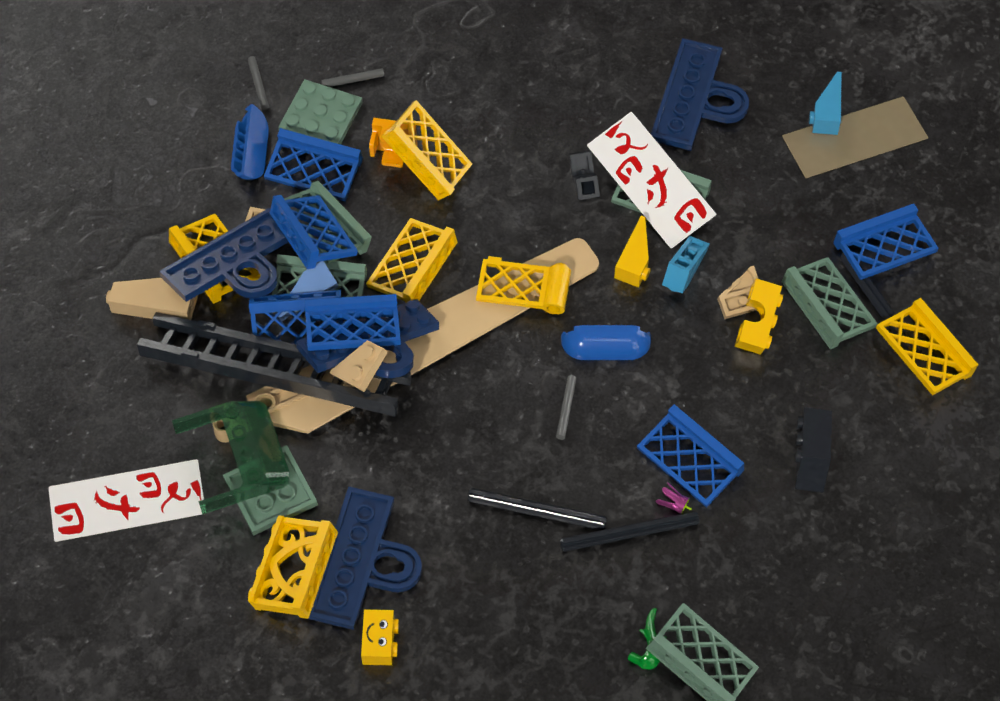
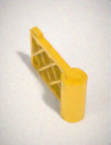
M488 256V259H483L476 301L543 309L550 314H562L565 311L571 269L564 263H555V265L546 267L505 262L500 257ZM487 266L496 267L500 273L490 278L486 273ZM512 270H519L522 275L513 281L507 273ZM535 272L544 273L543 279L537 283H534L529 277ZM504 276L509 284L499 289L494 282ZM526 279L531 287L522 292L516 284ZM490 284L497 291L491 296L482 295L483 289ZM513 287L519 294L514 298H507L504 292ZM535 290L540 295L539 302L529 301L526 295Z

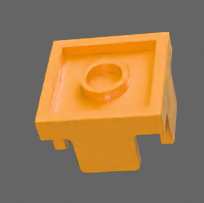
M373 118L372 135L369 143L370 157H375L376 150L384 151L382 165L402 168L404 161L381 137L396 121ZM401 124L400 128L406 135H409L408 124ZM414 125V135L417 136L416 125Z

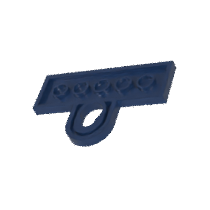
M682 38L651 132V136L656 142L691 151L701 118L722 123H735L745 117L749 107V98L746 92L738 86L713 80L723 48ZM714 95L724 96L732 99L734 104L732 106L715 107L708 102V98Z
M270 208L160 270V277L185 302L223 280L240 296L260 298L271 293L278 282L275 267L264 256L288 243V240L270 215ZM251 267L257 269L261 277L253 281L239 276L238 273L244 268Z
M418 299L397 305L401 345L380 346L385 350L394 352L397 362H382L375 375L383 378H397L410 372L414 365V355L405 342L439 330V321ZM381 317V319L386 322H389L393 318ZM363 318L357 320L365 324L370 318ZM375 322L370 328L377 332L382 326ZM351 324L346 329L354 333L359 327ZM331 328L325 332L331 335L336 329ZM387 330L382 336L389 338L395 337V334ZM364 331L359 337L369 339L371 335ZM343 333L336 337L339 341L349 338ZM318 334L312 339V342H322L325 338ZM307 337L296 341L297 349L317 373L334 368L357 349L308 351Z
M348 486L335 526L338 534L309 619L355 630L368 586L391 592H404L417 584L422 574V564L418 553L407 545L382 540L394 504V497ZM390 556L396 558L397 561L403 562L405 568L399 573L381 574L375 569V563L381 557Z

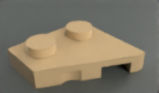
M754 266L749 267L740 278L733 282L718 297L724 319L756 311L755 308L746 306L751 285L756 278L759 279Z
M367 340L330 371V374L365 392L388 351Z

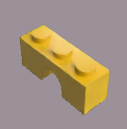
M757 278L754 280L749 291L746 306L753 307L759 312L760 321L751 322L744 320L740 325L734 347L761 354L765 348L769 349L772 341V336L769 335L770 329L775 327L778 315H775L776 307H780L783 295L780 294L782 286Z

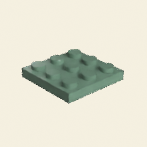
M304 79L278 128L279 130L282 128L341 145L363 103L362 97Z
M287 445L223 475L253 536L271 528L276 523L278 515L292 518L318 505Z

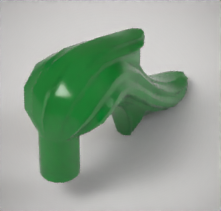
M653 608L649 612L645 629L639 630L645 636L647 646L657 635L655 629L657 608ZM646 650L643 656L635 652H631L628 656L629 661L646 670L654 669L660 662L648 650Z

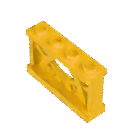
M278 515L276 523L272 526L270 540L264 548L261 565L256 570V579L253 587L249 590L248 601L255 610L286 613L309 619L338 531L330 521L321 520V522ZM290 530L299 531V540H296L294 535L291 534L290 540L286 541ZM305 531L314 532L317 534L306 537ZM305 548H306L307 553H308V551L311 550V552H310V554H309L308 557L305 556V553H304V549H305ZM298 552L300 559L306 564L305 569L294 573L286 582L281 574L279 565L289 556ZM301 578L299 585H297L295 581ZM269 587H273V590L269 593L270 595L277 594L281 588V592L276 598L272 600L265 599ZM286 595L294 599L293 603L281 601Z

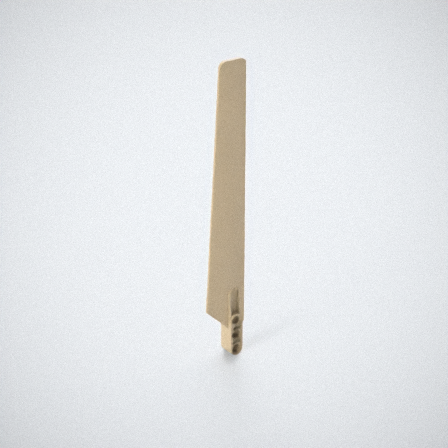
M581 238L572 239L522 263L546 267L555 265V263H564L571 269L569 286L594 273L599 267L597 256L587 242ZM512 270L507 273L513 281L522 275L519 270ZM535 272L529 277L534 283H537L543 279L544 273ZM504 276L494 282L499 289L509 284ZM526 279L516 284L522 292L531 287ZM490 284L483 289L482 295L491 296L497 291ZM478 285L428 308L427 310L439 321V330L405 342L414 355V365L410 371L411 375L530 308L476 301ZM513 287L504 292L507 298H514L519 295ZM534 290L527 294L526 297L529 301L539 302L540 295ZM386 350L388 353L382 362L396 363V354ZM309 365L303 368L299 375L310 378L314 368ZM333 368L326 370L321 381L332 383L335 376L330 374V371ZM373 377L366 389L375 393L381 379ZM346 382L343 384V386L354 387ZM265 386L246 395L247 401L215 416L213 428L215 436L220 442H230L265 424L308 434L354 407ZM265 406H269V407H270L269 409H266V410H265V409H261V408H263V407H265ZM244 416H249L248 419H241ZM228 426L225 430L220 429L221 427Z

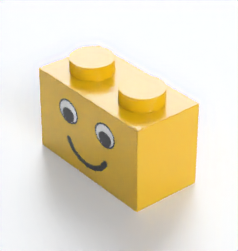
M364 609L361 651L363 665H392L393 657H397L398 643L393 642L394 634L399 632V619L394 618V610Z

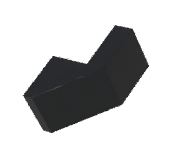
M591 151L570 153L571 175L578 200L600 197L598 178L594 173Z

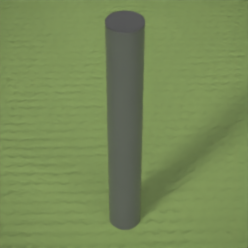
M250 56L247 60L262 110H267L269 103L257 61L254 56Z
M381 68L321 80V83L324 86L332 87L384 77V70Z
M569 375L567 378L556 438L564 440L566 437L577 379L574 375Z

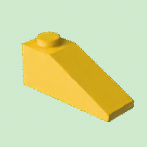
M644 216L640 217L615 266L614 275L615 279L638 288L642 280H647L650 273Z

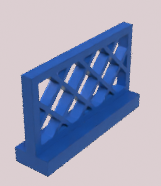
M280 128L277 135L278 141L265 171L264 178L307 190L311 187V180L322 176L325 181L323 186L329 188L328 191L334 198L346 201L358 166L361 167L363 161L361 150ZM281 147L289 148L293 153L282 159L279 155ZM304 153L312 156V160L301 164L298 156ZM295 158L299 166L288 171L284 163ZM325 158L330 159L333 165L322 170L318 162ZM282 164L285 173L279 176L271 174L273 168ZM316 164L319 172L308 176L304 169ZM344 164L351 165V171L344 175L338 169V167ZM336 169L339 177L328 182L324 174ZM302 170L306 178L294 181L290 175ZM342 181L345 187L341 194L334 192L331 186Z
M282 195L273 196L270 215L306 269L315 268L317 262L357 256V248L320 195L284 200ZM309 204H317L319 209L311 207ZM290 207H295L297 209H300V211H294ZM306 211L308 213L314 214V217L302 213ZM318 216H319V217H322V218L327 219L329 222L327 223V222L321 221V220H319V219H317V218H318ZM299 220L305 221L309 223V225L307 226L301 224ZM316 225L318 227L324 228V230L320 231L318 229L312 228V226ZM329 230L337 233L338 237L328 234L327 231ZM308 233L319 237L318 240L311 238ZM322 239L331 241L334 244L330 245L322 242ZM337 244H339V245H341V246L347 247V249H344V250H343V249L338 248V247H336V246H337ZM318 248L324 249L329 252L319 253Z
M915 204L837 231L833 243L837 250L841 249L860 280L936 253L939 249L917 216L918 209ZM914 223L918 232L914 233L905 230V226ZM893 231L899 233L900 236L896 240L887 237L886 233ZM902 235L914 238V244L910 245L901 242ZM874 238L880 240L881 243L879 247L868 244L867 240ZM917 240L926 242L929 248L922 249L916 247ZM883 242L895 245V251L891 252L882 249ZM855 245L861 247L860 254L851 252L848 246ZM898 247L910 250V255L903 256L897 254ZM864 249L876 252L875 259L863 256ZM879 254L891 257V262L884 263L878 261ZM860 261L872 264V269L863 272L859 265Z
M341 290L266 295L260 298H250L249 311L251 314L252 333L257 336L266 333L272 339L281 341L279 338L288 331L296 337L292 344H296L297 340L303 339L302 336L307 332L306 327L300 334H297L290 326L296 319L306 326V320L300 316L305 310L304 300L341 298ZM288 311L294 316L287 325L277 318L281 312ZM265 313L271 319L265 326H262L256 321V314ZM335 320V322H339V325L343 324V320ZM273 321L283 327L277 336L267 330ZM327 326V328L324 331L331 329L332 326Z
M396 294L304 300L308 351L358 348L367 340L378 346L401 345ZM381 317H393L389 322L381 319ZM363 318H370L365 324L357 320ZM335 320H347L342 325L335 322ZM316 321H324L318 327L311 323ZM375 322L382 326L377 332L370 328ZM351 324L359 327L354 333L346 329ZM329 325L336 329L331 335L323 331ZM389 330L395 334V337L386 338L382 334ZM364 331L371 335L369 339H362L359 336ZM341 333L349 337L343 341L336 339ZM318 334L325 338L322 342H312V339Z
M675 404L668 410V414L637 445L638 450L706 508L736 476L739 477L744 471L743 461ZM668 422L676 428V435L662 436L663 427ZM690 439L693 442L694 450H680L679 440ZM663 440H677V451H663ZM650 441H660V451L650 452L645 446ZM694 454V465L680 466V455ZM696 454L709 455L711 457V465H697ZM677 455L678 466L668 467L664 464L663 456ZM711 469L712 480L698 481L697 470ZM714 469H725L730 473L725 480L714 479ZM695 470V481L685 482L681 478V471ZM699 485H712L713 492L707 499L699 494Z

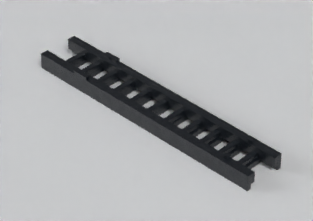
M156 312L152 319L154 326L169 329L163 340L157 342L140 338L137 343L140 356L394 417L397 415L398 399L386 396L392 382L411 385V372L397 378H383L374 375V378L381 379L375 393L370 392L368 389L363 392L356 387L343 386L344 381L337 377H334L332 383L321 381L326 370L317 373L314 369L310 378L300 376L299 373L305 362L308 361L299 352L296 344L215 326V323L199 320L197 322ZM179 332L190 334L183 348L173 345ZM200 337L211 339L204 352L193 350ZM221 342L232 344L225 357L214 355ZM241 347L253 349L246 363L235 360ZM262 352L274 354L267 368L256 365ZM283 357L294 359L288 373L277 370Z

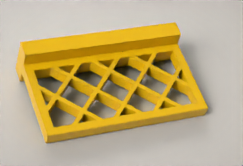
M417 100L412 102L395 124L381 136L437 200L451 195L455 190L454 186L472 165L469 159ZM414 109L419 114L420 121H413L412 111ZM401 124H408L409 135H406L400 128ZM414 125L421 126V136L414 135ZM426 126L432 128L434 137H427ZM415 140H422L423 151L415 145ZM428 141L435 142L436 152H429ZM440 142L446 144L448 153H441ZM429 156H436L437 167L430 162ZM442 157L449 158L450 168L443 167ZM454 158L459 159L464 165L461 169H455ZM443 172H450V183L445 179Z
M212 214L180 229L177 225L169 228V243L179 257L183 258L197 250L198 246L202 247L209 243L200 241L202 234L212 236L214 240L228 232V230L217 215ZM212 222L217 226L216 231L204 229L205 225ZM189 232L199 233L197 240L187 238L185 234ZM251 267L244 268V270H249L251 275L245 278L253 281L260 278L257 269ZM218 283L206 290L205 293L214 304L221 301L222 295L233 291V289L229 285L223 287L221 283Z
M410 218L367 281V287L387 295L396 294L397 299L403 300L405 303L414 299L420 300L458 243L454 229L446 227L443 230ZM412 227L419 228L422 231L421 233L409 236ZM434 234L440 236L438 240L428 243L426 238ZM424 238L426 244L413 248V241ZM410 244L411 249L398 252L400 245ZM428 249L429 253L426 257L417 259L415 253ZM413 254L414 261L402 264L401 258ZM399 260L400 265L387 269V264L390 261ZM417 266L418 270L416 273L406 276L405 269ZM399 271L403 272L404 277L391 281L390 274ZM388 277L389 282L383 284L375 283L378 278ZM406 282L407 286L403 292L394 290L393 286Z
M921 298L914 301L909 308L876 326L878 332L932 395L961 379L966 380L972 377L978 366V363ZM909 315L914 320L915 325L903 323V318ZM886 327H898V335L889 333ZM902 329L914 331V338L901 336ZM918 332L926 334L929 342L918 340ZM901 342L913 344L912 351L904 350L900 346ZM916 346L928 348V355L916 353ZM932 349L939 350L944 355V358L933 357ZM915 358L927 361L926 368L918 367L915 363ZM931 362L942 364V372L931 370ZM947 366L954 367L959 374L952 375L946 373ZM929 375L941 378V384L935 387L929 380Z

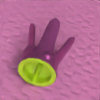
M667 482L676 493L666 487H663L662 491L665 496L675 503L661 499L656 500V503L671 508L682 514L685 508L692 510V508L687 506L690 498L681 495Z

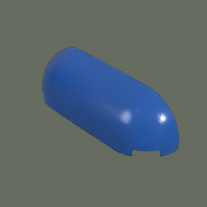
M250 104L245 109L248 112L242 121H237L231 161V170L237 177L245 180L257 179L264 173L269 134L265 116L255 105Z
M634 325L574 326V331L561 334V344L569 356L579 360H635L648 352L651 346L650 332L640 331V327Z

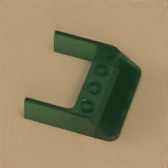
M231 401L172 420L176 434L222 420L243 481L241 487L198 501L202 515L284 488L288 485L290 472L267 406L263 402Z

